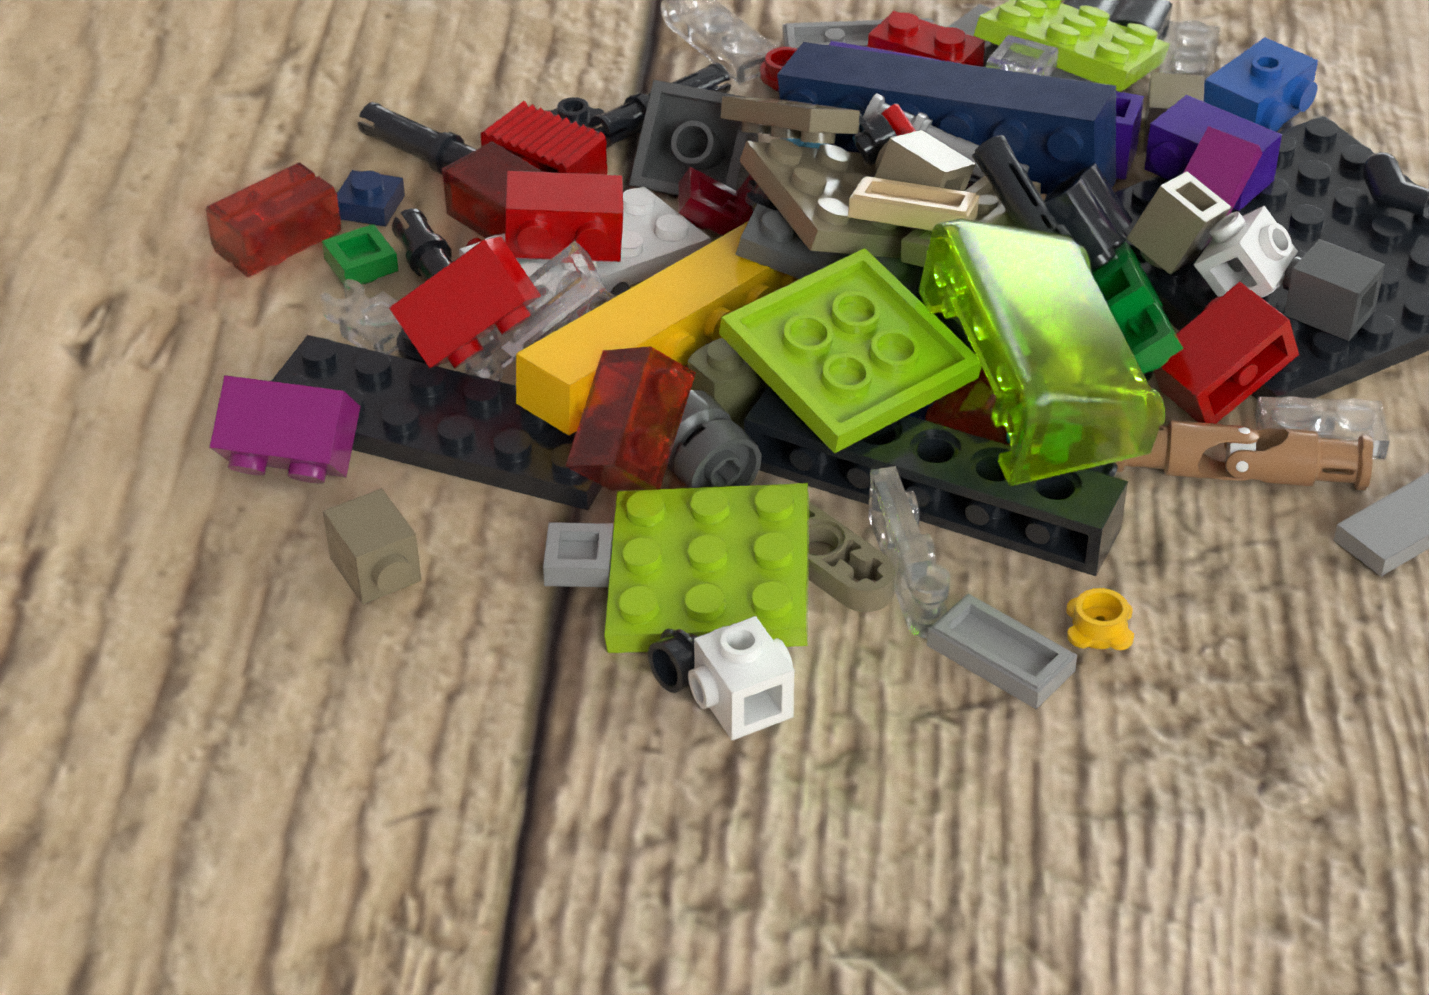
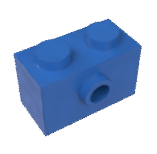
M1264 37L1205 79L1204 102L1278 132L1284 123L1299 112L1306 111L1313 103L1318 89L1317 83L1314 82L1318 60Z

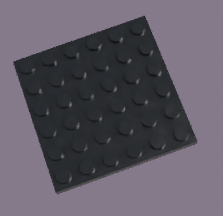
M1325 116L1311 119L1278 132L1282 134L1274 181L1240 211L1233 208L1231 213L1239 212L1244 216L1265 206L1275 221L1288 232L1292 244L1298 251L1295 257L1299 256L1302 258L1319 239L1384 263L1385 268L1375 312L1350 341L1287 317L1291 323L1299 355L1251 394L1274 415L1429 351V209L1426 215L1422 217L1375 202L1363 178V166L1366 160L1375 153ZM1404 175L1406 182L1417 185L1408 176ZM1157 176L1115 192L1133 219L1130 226L1124 230L1127 235L1130 234L1160 186L1170 180ZM1128 240L1125 241L1128 242L1159 297L1163 305L1161 308L1168 321L1178 331L1201 314L1205 307L1218 297L1194 266L1197 259L1170 275L1164 269L1149 264L1142 257L1140 250ZM1282 284L1278 289L1262 297V299L1284 315L1288 291L1283 289Z

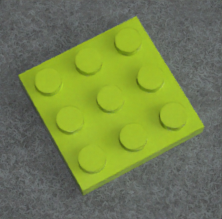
M1009 0L980 15L973 35L1095 83L1115 85L1116 91L1122 92L1163 64L1170 43L1157 39L1158 33L1149 27L1135 23H1129L1127 27L1108 21L1110 15L1101 9L1091 6H1080L1079 9L1061 3L1062 0Z
M866 248L722 316L719 335L834 453L978 379L983 362Z
M808 483L617 491L604 634L607 652H648L650 645L659 641L662 632L666 629H682L687 633L700 637L718 628L727 627L755 616L771 638H779L786 647L808 646Z

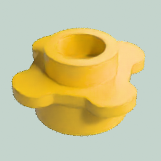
M1093 588L1084 591L1067 603L1066 613L1072 618V626L1067 631V639L1075 647H1091L1094 649L1112 647L1115 650H1125L1132 646L1134 633L1128 629V620L1132 617L1133 608L1118 592L1106 588Z

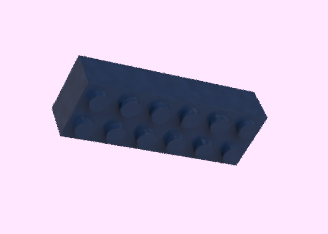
M803 42L777 74L780 100L859 110L863 117L871 99L877 93L884 96L886 104L890 106L899 104L904 112L914 116L920 112L928 115V119L932 120V126L979 146L988 139L1004 135L1018 162L1029 166L1027 175L1031 181L1041 183L1040 194H1048L1058 184L1093 162L1097 164L1111 187L1116 182L1115 85ZM835 133V144L830 145L840 147L847 152L860 153L853 141V136L856 134Z

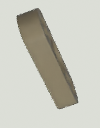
M809 502V543L825 542L836 549L825 555L808 554V580L854 611L873 612L886 607L894 597L895 566L892 560Z

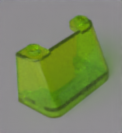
M962 218L934 225L919 293L929 314L942 312L945 318L959 317L997 397L991 417L996 427L1005 425L1006 431L1010 436L1011 451L1000 453L998 463L1009 486L1151 454L1158 435L1159 426H1162L1165 421L1164 403L1159 392L1156 389L1150 388L1090 272V262L1085 249L1081 245H1076L1073 239L1067 235Z

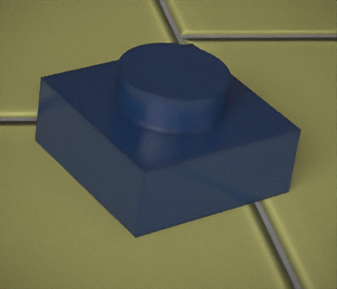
M352 170L332 200L334 219L386 227L405 196L403 178L382 175L375 171Z

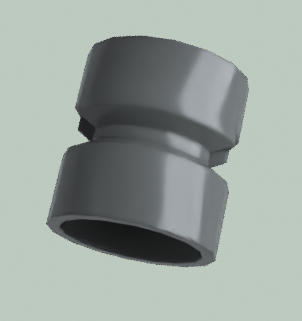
M688 390L666 401L654 414L648 427L647 441L652 451L669 470L676 474L678 480L685 488L750 486L761 467V452L757 444L739 425L731 420L730 415L721 405L703 390Z

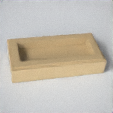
M865 176L849 198L848 218L966 236L977 217L980 195L972 192Z

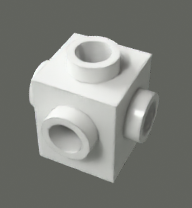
M1263 206L1244 216L1239 212H1233L1216 223L1209 232L1212 239L1194 266L1218 297L1223 296L1240 281L1262 298L1271 294L1283 284L1284 272L1298 251L1292 244L1286 229L1278 224L1266 207Z
M756 616L694 638L695 668L689 670L688 673L692 694L702 709H711L731 740L794 717L795 670L791 656L783 641L779 638L772 639Z

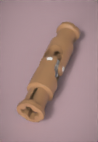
M1170 420L1167 426L1133 424L1129 422L1115 423L1114 440L1117 442V445L1113 451V461L1118 465L1117 472H1122L1128 466L1163 469L1166 476L1235 481L1255 479L1265 483L1309 487L1313 486L1315 481L1351 483L1354 485L1355 490L1366 491L1371 479L1373 465V440L1371 435L1361 434L1357 440L1321 438L1318 436L1317 431L1276 428L1255 430L1246 426ZM1224 443L1226 462L1212 459L1205 455L1204 452L1213 446Z

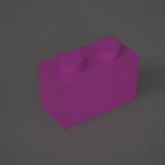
M224 375L209 448L229 461V469L240 473L265 475L266 467L287 469L288 477L308 483L322 484L325 482L326 475L347 478L360 405L342 390Z

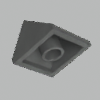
M653 80L629 185L635 188L644 186L650 191L679 196V181L689 167H692L737 191L749 176V172L739 161L746 141L758 142V133L741 132V121L722 119L721 106L722 96H744Z

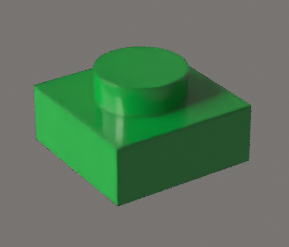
M374 224L322 240L324 259L346 289L359 284L371 283L377 278L399 271L397 253Z

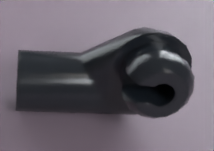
M1387 152L1372 154L1363 166V178L1373 200L1379 204L1424 217L1429 209V188L1406 182L1400 165L1393 155Z

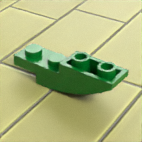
M1124 242L1114 249L1116 255L1112 259L1089 273L1096 282V285L1092 286L1093 289L1082 298L1089 314L1118 337L1116 361L1127 377H1140L1146 372L1162 367L1170 357L1184 348L1161 308L1163 305L1128 242Z

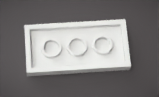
M644 186L626 190L623 193L621 262L516 258L541 295L540 298L528 305L527 309L531 315L545 308L564 310L572 303H583L608 294L620 282H627L630 286L644 281L708 245L710 237ZM502 234V235H494V236H490V237H488V238H494V237H499V236H501V237L503 238V240L505 241V234ZM480 242L460 248L459 257ZM530 318L523 322V324L528 323Z

